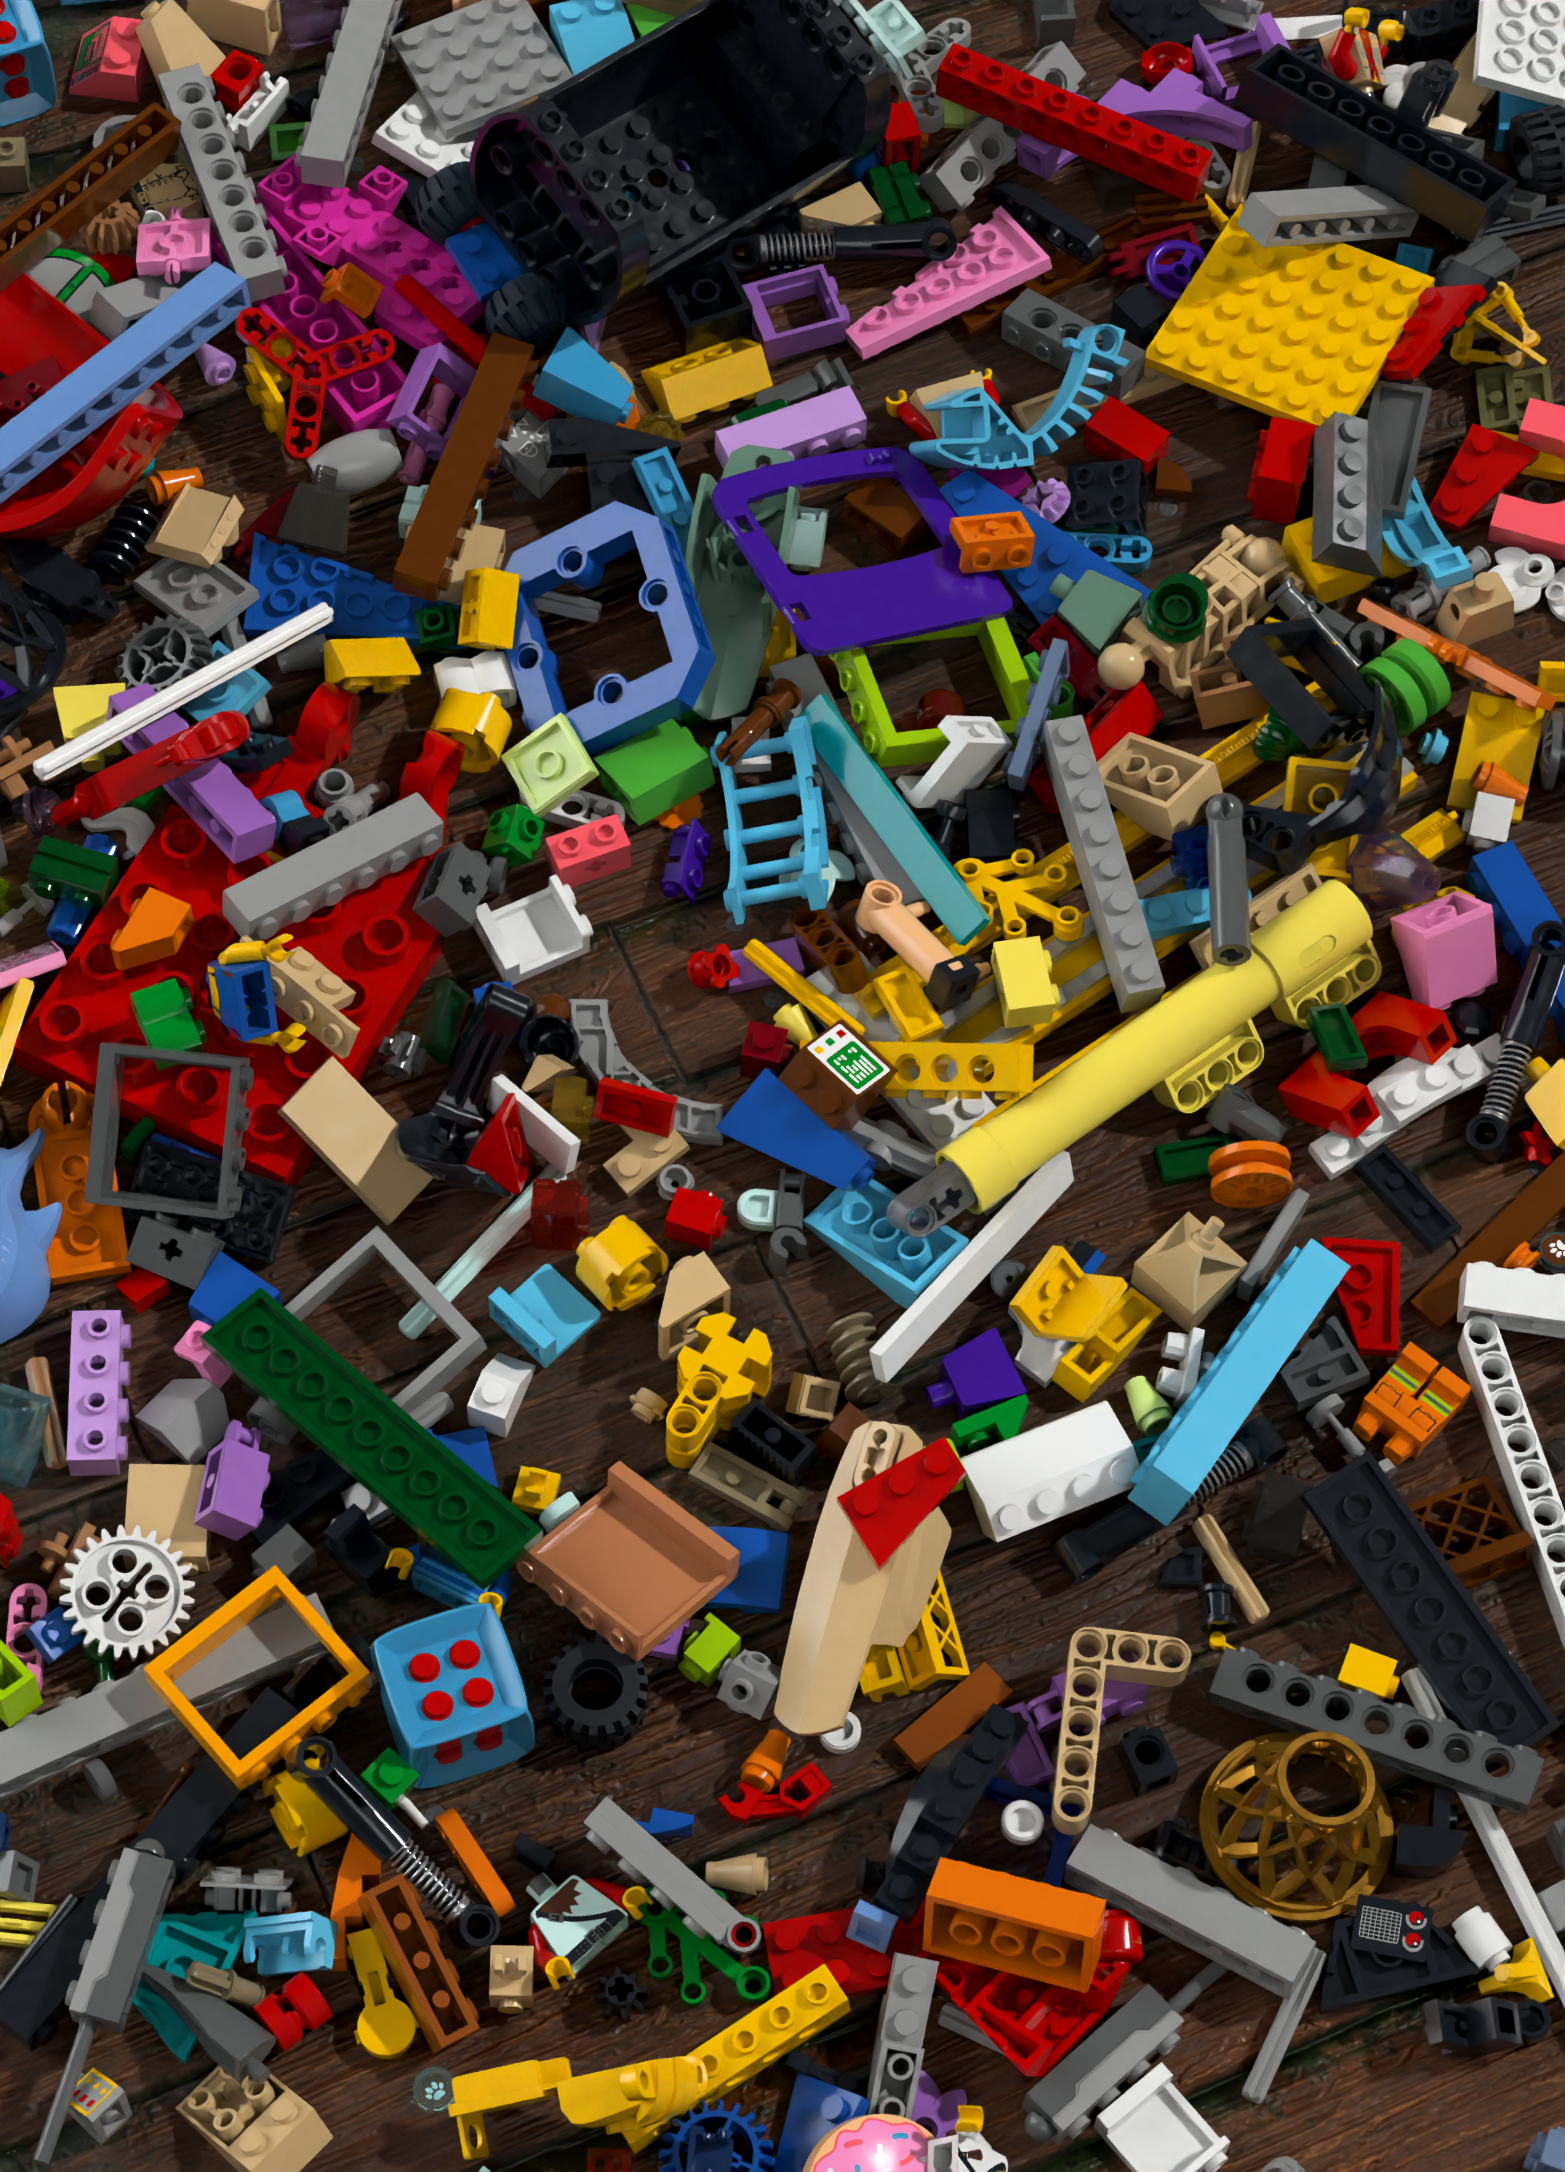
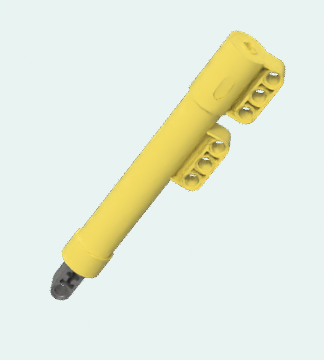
M1327 880L1250 934L1251 957L1246 963L1237 966L1213 964L1035 1088L1033 1093H1028L981 1127H972L939 1150L935 1155L937 1168L894 1197L889 1203L886 1216L890 1225L916 1238H923L965 1209L973 1214L980 1215L1014 1191L1018 1186V1182L1151 1089L1158 1102L1183 1113H1193L1218 1096L1224 1084L1234 1085L1261 1064L1264 1058V1047L1252 1022L1254 1016L1271 1006L1278 1020L1302 1029H1310L1305 1019L1306 1008L1341 1002L1347 1005L1376 984L1381 976L1382 966L1371 941L1373 927L1363 904L1346 885L1337 880ZM914 1211V1216L909 1222V1217L911 1213Z

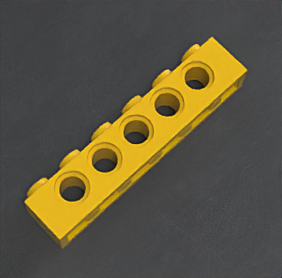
M800 1040V1049L812 1040ZM867 1041L898 1069V1072L883 1089L885 1090V1097L908 1098V1090H921V1098L945 1099V1091H958V1099H982V1092H995V1100H1019V1092L1033 1093L1034 1045ZM917 1061L920 1065V1074L914 1080L910 1069L913 1062ZM953 1061L957 1066V1074L951 1081L947 1075V1067ZM988 1062H991L994 1067V1075L988 1082L984 1077V1067Z
M821 1965L687 2054L686 2056L695 2055L704 2063L708 2079L706 2090L696 2093L693 2102L683 2113L643 2129L621 2132L633 2153L637 2154L661 2138L662 2133L670 2132L672 2130L670 2127V2120L672 2118L685 2122V2114L688 2110L692 2109L695 2114L699 2112L700 2101L705 2100L709 2106L850 2012L851 2008L848 1998L826 1965Z

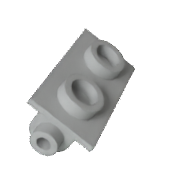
M1197 0L1221 23L1250 32L1253 31L1257 16L1260 15L1264 6V2L1258 0Z

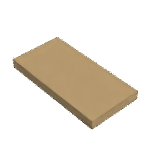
M333 1056L328 1058L277 1111L386 1225L392 1223L433 1179L432 1175L414 1163L399 1158L395 1147V1131L399 1125Z

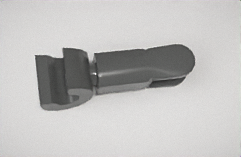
M840 357L834 359L830 364L825 358L815 365L811 373L806 372L780 383V385L759 391L755 397V407L778 399H785L789 401L790 405L817 397L818 390L825 394L848 385L852 389L854 383Z
M1303 593L1308 601L1313 600L1316 603L1317 609L1315 611L1345 645L1349 643V649L1359 660L1361 657V647H1369L1373 651V658L1381 656L1384 648V631L1382 627L1372 622L1356 625L1353 621L1326 606L1312 594Z
M786 1169L780 1170L775 1232L770 1239L768 1264L773 1271L785 1275L788 1251L792 1252L796 1259H805L807 1243L802 1234L806 1172L801 1171V1174L785 1173ZM784 1188L799 1190V1194L784 1192Z

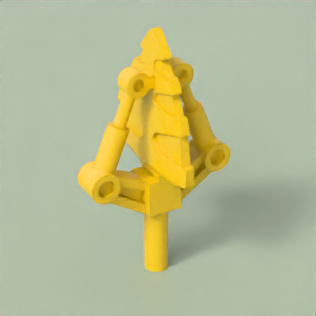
M1501 281L1497 282L1498 286L1490 294L1489 300L1471 314L1459 332L1453 334V346L1450 349V355L1461 365H1466L1471 361L1488 364L1501 362L1509 363L1514 369H1520L1525 364L1526 356L1542 365H1545L1547 362L1545 358L1531 349L1539 344L1540 335L1529 328L1523 319L1525 315L1513 298V290ZM1502 304L1513 322L1518 323L1524 333L1523 342H1520L1488 320L1487 314ZM1480 329L1485 334L1513 348L1516 352L1510 355H1496L1494 351L1471 349L1474 334Z

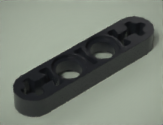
M1005 178L991 190V199L997 208L1001 205L1016 222L1081 263L1090 265L1105 252L1104 243L1094 230L1016 181Z

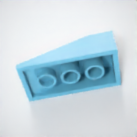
M570 0L549 5L552 40L573 76L635 41L621 0Z
M873 1179L862 1190L856 1189L854 1192L836 1188L803 1219L804 1225L905 1309H908L969 1244L968 1238L945 1224L923 1238H916L892 1227L887 1220L886 1213L889 1203L897 1194ZM914 1211L911 1213L909 1217V1222L914 1216Z

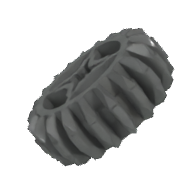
M169 614L165 621L163 618L156 616L153 625L142 622V630L139 633L131 631L132 640L130 643H121L125 653L116 656L120 666L114 671L119 678L117 683H125L126 690L148 683L158 693L209 665L216 658L211 650L213 647L211 641L198 625H195L183 616L178 619Z

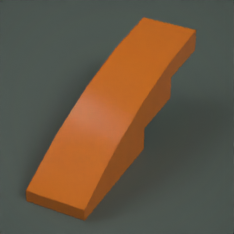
M352 1832L338 1873L330 1920L338 1923L333 1966L330 1971H347V1930L364 1929V1914L357 1899L364 1893V1888H373L381 1884V1862Z

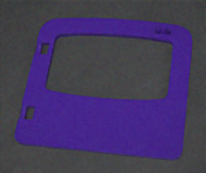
M895 447L862 449L778 463L723 478L712 492L711 502L723 524H726L734 535L736 544L779 611L784 613L792 626L791 630L802 647L811 655L826 656L1006 616L1013 606L1011 597L993 571L965 574L959 569L961 550L949 531L951 518L957 516L923 465L915 456L905 450ZM892 477L902 484L942 547L880 565L827 574L798 576L787 569L747 504L787 493L789 486L800 490L843 481ZM743 521L749 533L743 534L736 522ZM799 608L806 620L799 621L792 609Z

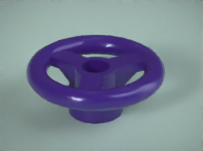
M1171 240L1163 242L1150 252L1146 260L1145 271L1148 282L1160 296L1177 303L1192 280L1190 265L1194 258L1202 264L1207 254L1198 246L1186 241ZM1167 252H1185L1181 260L1174 262L1172 265L1157 264L1158 259Z

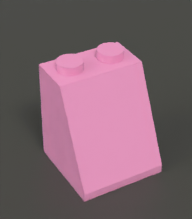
M1455 891L1390 918L1414 1002L1438 1010H1445L1452 1005V1001L1462 997L1478 996L1485 992V987L1498 982L1494 916L1491 904Z

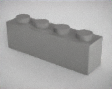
M203 270L194 273L180 271V281L177 284L174 283V277L172 278V284H169L164 279L165 274L161 276L147 274L131 278L110 287H104L98 290L93 298V305L88 320L113 341Z

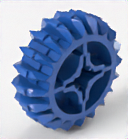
M717 2099L715 2110L708 2111L706 2101L702 2100L699 2102V2114L695 2115L692 2109L687 2111L685 2114L686 2123L676 2118L670 2120V2127L675 2134L669 2132L662 2133L661 2142L669 2148L658 2150L657 2159L666 2163L659 2167V2172H684L680 2163V2154L688 2155L690 2125L703 2126L704 2129H725L730 2133L729 2139L735 2133L744 2140L750 2150L752 2164L743 2162L742 2156L732 2152L731 2172H767L763 2169L773 2168L775 2158L766 2155V2153L773 2150V2141L761 2139L767 2132L765 2124H759L751 2128L755 2120V2113L753 2111L746 2113L743 2118H740L741 2105L739 2103H734L730 2112L724 2111V2101Z

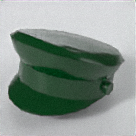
M1189 573L1173 574L1161 581L1154 592H1150L1142 608V619L1148 631L1158 639L1169 643H1187L1195 640L1205 630L1207 623L1205 612L1208 607L1209 596L1205 584L1198 577Z

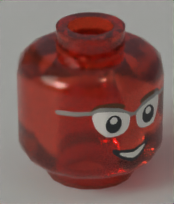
M946 689L930 691L919 700L916 707L919 730L938 728V725L946 715L965 716L964 702L961 697Z

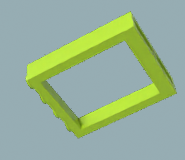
M1005 617L872 645L880 646L977 635L1011 720L997 721L996 723L1013 743L1006 753L1009 750L1015 752L1019 740L1015 739V730L1019 718H1026L1030 705H1026V699L1031 681ZM863 648L829 655L830 659L835 662L840 675V686L847 693L852 706V717L859 724L864 737V747L880 768L935 762L951 743L939 728L896 733ZM1037 737L1035 742L1039 743L1040 738Z

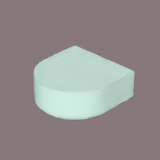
M751 1189L744 1192L737 1202V1217L740 1223L751 1230L775 1232L778 1190Z
M567 1492L543 1510L539 1521L545 1530L550 1533L578 1510L580 1503L572 1492Z

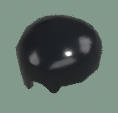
M549 1013L533 1017L522 1028L518 1042L519 1050L530 1068L536 1056L553 1054L573 1066L578 1060L581 1047L578 1034L573 1026L564 1018Z

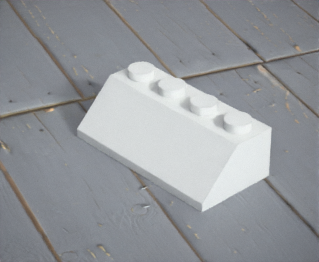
M1108 1401L1092 1405L960 1458L966 1470L964 1479L982 1532L996 1542L1134 1488L1135 1484L1130 1479L1140 1466L1134 1447Z

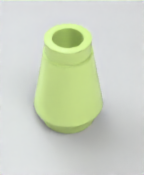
M1136 1376L1130 1379L1125 1384L1124 1389L1127 1393L1137 1429L1144 1432L1146 1436L1166 1430L1173 1418L1171 1406L1147 1381L1145 1376Z

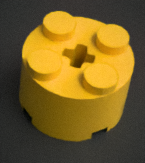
M448 688L439 703L429 730H435L463 743L465 749L460 770L484 773L490 771L493 764L496 766L512 727V720L505 709L500 706L501 699L493 693L482 692L479 695L456 688Z
M625 1215L616 1217L609 1224L608 1228L595 1238H586L576 1249V1254L580 1257L576 1265L577 1277L609 1311H613L612 1307L615 1306L620 1311L627 1310L641 1302L656 1287L652 1282L656 1274L659 1272L663 1276L668 1267L667 1255L634 1221L629 1220Z
M319 1758L304 1760L308 1768L312 1770L319 1768ZM287 1769L263 1781L265 1798L273 1794L275 1800V1807L269 1809L272 1818L290 1849L292 1850L299 1846L297 1852L299 1857L347 1834L348 1828L304 1783H299L291 1778Z

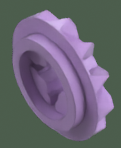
M1050 478L1046 483L1039 480L1036 487L1032 489L1026 488L1027 494L1019 497L1017 501L1053 524L1067 510L1071 495L1063 481L1057 482L1054 478ZM1042 501L1041 509L1039 510L1037 506H1039Z

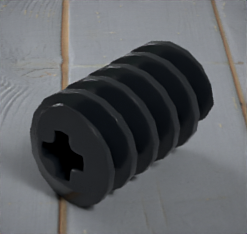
M130 504L120 505L116 508L114 517L109 520L107 529L103 531L101 540L97 542L94 552L90 554L88 559V566L99 574L101 580L115 586H124L126 584L124 577L129 578L134 575V566L140 564L142 559L140 555L146 553L145 545L159 523V519L148 510Z

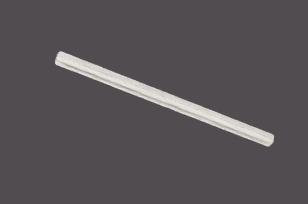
M326 602L315 605L40 757L33 763L34 774L41 781L53 778L328 625L334 620L332 607H329Z
M1419 1668L1411 1669L1401 1676V1681L1415 1709L1418 1711V1715L1434 1719L1436 1716L1447 1718L1434 1690ZM1459 1748L1450 1749L1445 1753L1446 1757L1454 1763H1461L1467 1759L1465 1752ZM1457 1792L1529 1938L1534 1940L1540 1960L1565 2009V1951L1491 1804Z

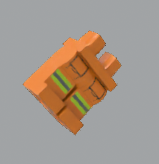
M1411 1341L1403 1349L1400 1357L1364 1398L1352 1432L1363 1441L1370 1442L1378 1431L1390 1439L1384 1446L1382 1453L1396 1466H1399L1410 1456L1416 1459L1423 1449L1464 1407L1472 1390L1470 1385L1444 1366L1435 1375L1439 1362Z

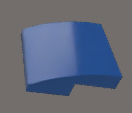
M708 1527L739 1550L740 1559L738 1577L701 1609L738 1608L743 1614L782 1613L791 1536L788 1533L756 1528Z

